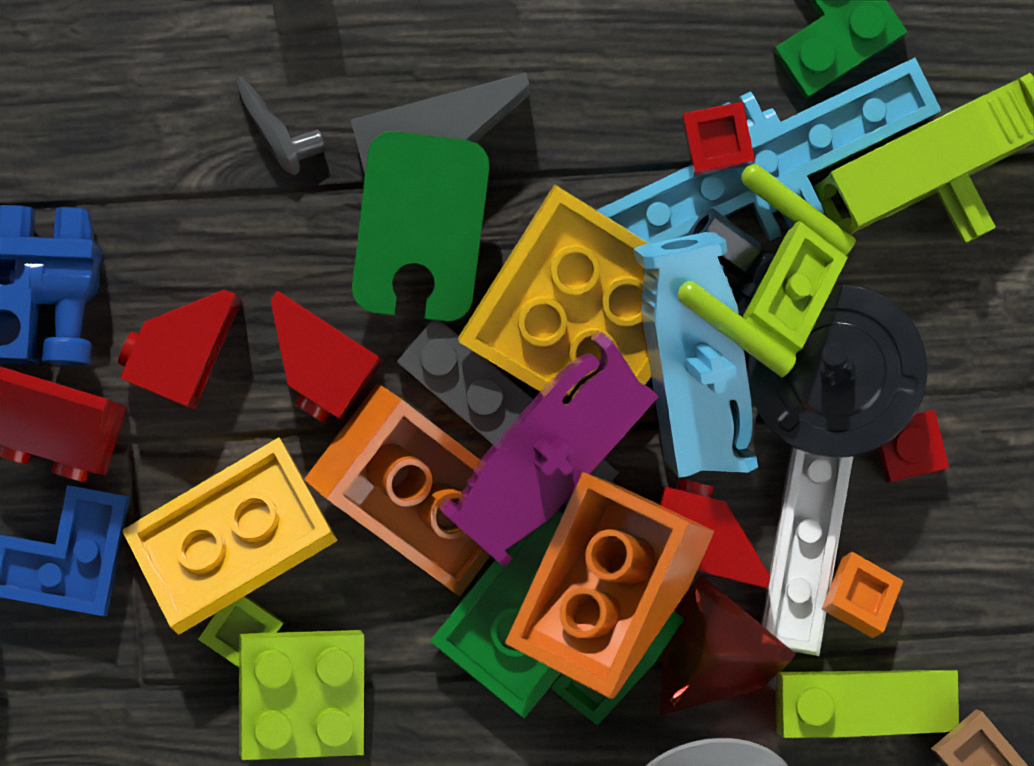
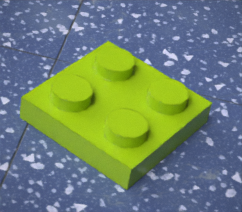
M361 630L239 634V755L241 760L364 755V634Z

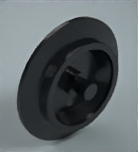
M852 285L833 286L803 348L795 355L796 362L784 377H780L751 354L749 357V387L756 409L764 422L787 444L803 452L821 457L845 458L858 456L876 450L890 442L913 419L923 400L927 383L928 366L926 352L921 336L911 319L898 305L883 295Z

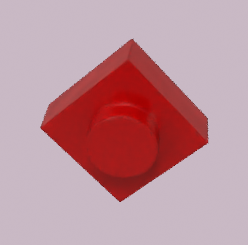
M743 101L683 113L682 122L694 176L754 164L755 157Z
M935 409L915 414L900 434L887 444L879 447L887 483L949 468Z

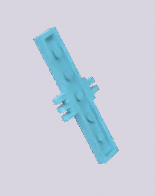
M916 58L904 62L781 122L773 108L762 112L751 92L739 97L740 102L743 101L745 114L748 118L747 124L755 157L754 164L761 166L822 214H824L823 207L808 177L937 116L942 111ZM690 165L597 210L648 243L687 236L699 216L708 208H714L727 217L751 205L768 240L771 241L781 236L779 225L772 214L778 210L751 191L741 181L742 172L747 166L694 176L692 166ZM782 214L787 226L791 229L795 223Z

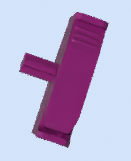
M596 331L590 338L600 351V363L593 354L587 353L562 369L481 458L477 468L473 469L471 479L467 480L468 485L465 490L461 491L462 496L457 505L447 497L439 506L441 511L504 567L513 559L507 548L514 543L517 544L520 539L527 537L530 532L539 529L540 525L548 521L573 494L582 472L590 474L659 397L651 388L638 381L614 342L602 332Z

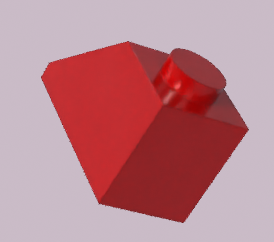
M224 289L145 321L139 334L132 331L123 344L118 358V365L124 367L120 378L196 410L242 300L236 294Z
M277 290L271 299V305L287 384L300 393L294 404L322 423L326 422L330 414L343 422L382 364V360Z
M678 479L676 489L670 487L662 488L659 505L715 531L697 569L698 572L761 588H768L770 574L727 503L711 498L714 487L694 481Z

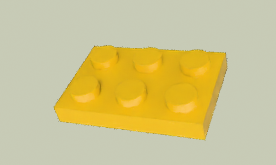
M279 437L122 530L169 626L178 635L338 541L288 449Z

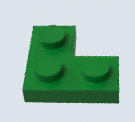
M809 0L820 18L776 46L773 53L806 101L902 39L908 31L887 0Z

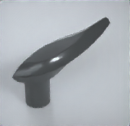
M242 76L235 80L249 114L281 168L288 173L296 175L300 170V160L326 152L322 135L318 129L291 138L283 122L271 113L258 92Z

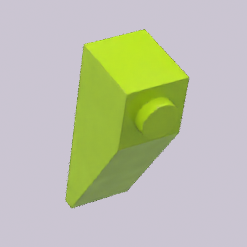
M958 670L775 672L776 733L783 738H819L950 732L959 724Z

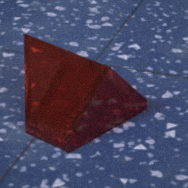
M701 575L689 587L674 609L684 620L665 647L660 715L760 690L791 662L796 653Z

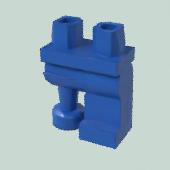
M0 205V364L39 366L40 341L37 340L39 304L55 305L56 337L44 340L42 362L64 366L91 365V342L81 339L80 336L85 303L89 302L97 294L100 286L99 277L103 249L94 242L91 213L84 208H56L54 238L34 237L36 211L32 207Z

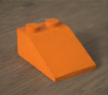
M377 383L304 480L327 500L459 597L491 556L450 520L439 507L447 497L457 505L462 496L461 491L465 490L468 485L467 480L471 479L473 469L477 468L480 459L404 400Z
M582 472L505 644L609 698H615L689 589L715 531L610 481Z

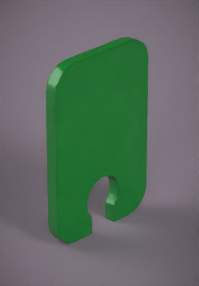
M385 131L377 135L370 143L367 153L352 280L353 297L356 303L364 310L372 313L395 315L397 296L392 286L394 275L400 267L410 263H418L429 269L434 277L433 291L426 299L425 319L455 321L469 311L473 301L489 175V158L479 144L465 139L401 131Z

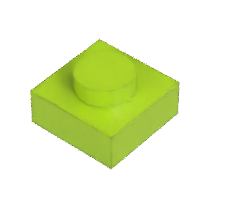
M245 595L218 611L198 640L239 667V634L278 633L285 622Z

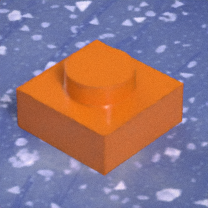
M851 552L841 559L821 609L874 638L884 633L903 580Z

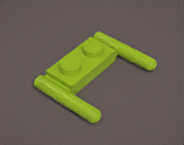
M751 164L742 172V183L794 222V226L786 233L743 317L694 281L683 283L678 290L677 298L680 303L780 377H784L796 362L795 355L803 348L848 258L846 255L853 248L856 239L761 166Z

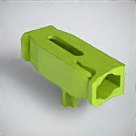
M1029 73L831 171L829 176L814 186V191L826 217L851 235L880 219L889 217L937 193L963 244L995 229L996 226L969 176L1034 144V76ZM837 190L852 218L847 217L842 220L831 199Z

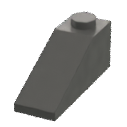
M527 73L350 119L364 173L370 143L377 135L385 131H401L477 142L529 96Z

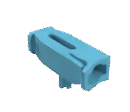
M704 232L639 245L634 248L635 261L645 269L641 312L653 390L659 396L655 403L664 461L679 478L690 476L702 470L748 473L758 468L757 457L748 449L752 434V405L744 349L680 303L677 298L680 286L687 281H694L739 314L737 303L732 294V288L728 284V278L725 276L723 266L717 257L727 253L726 240L715 232Z

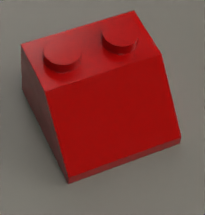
M0 367V457L28 465L31 454L54 461L51 473L85 483L89 472L106 476L127 407L103 397Z

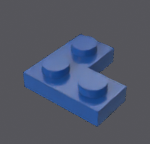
M67 485L56 544L0 534V597L93 615L108 616L123 539L122 530L125 528L131 497Z

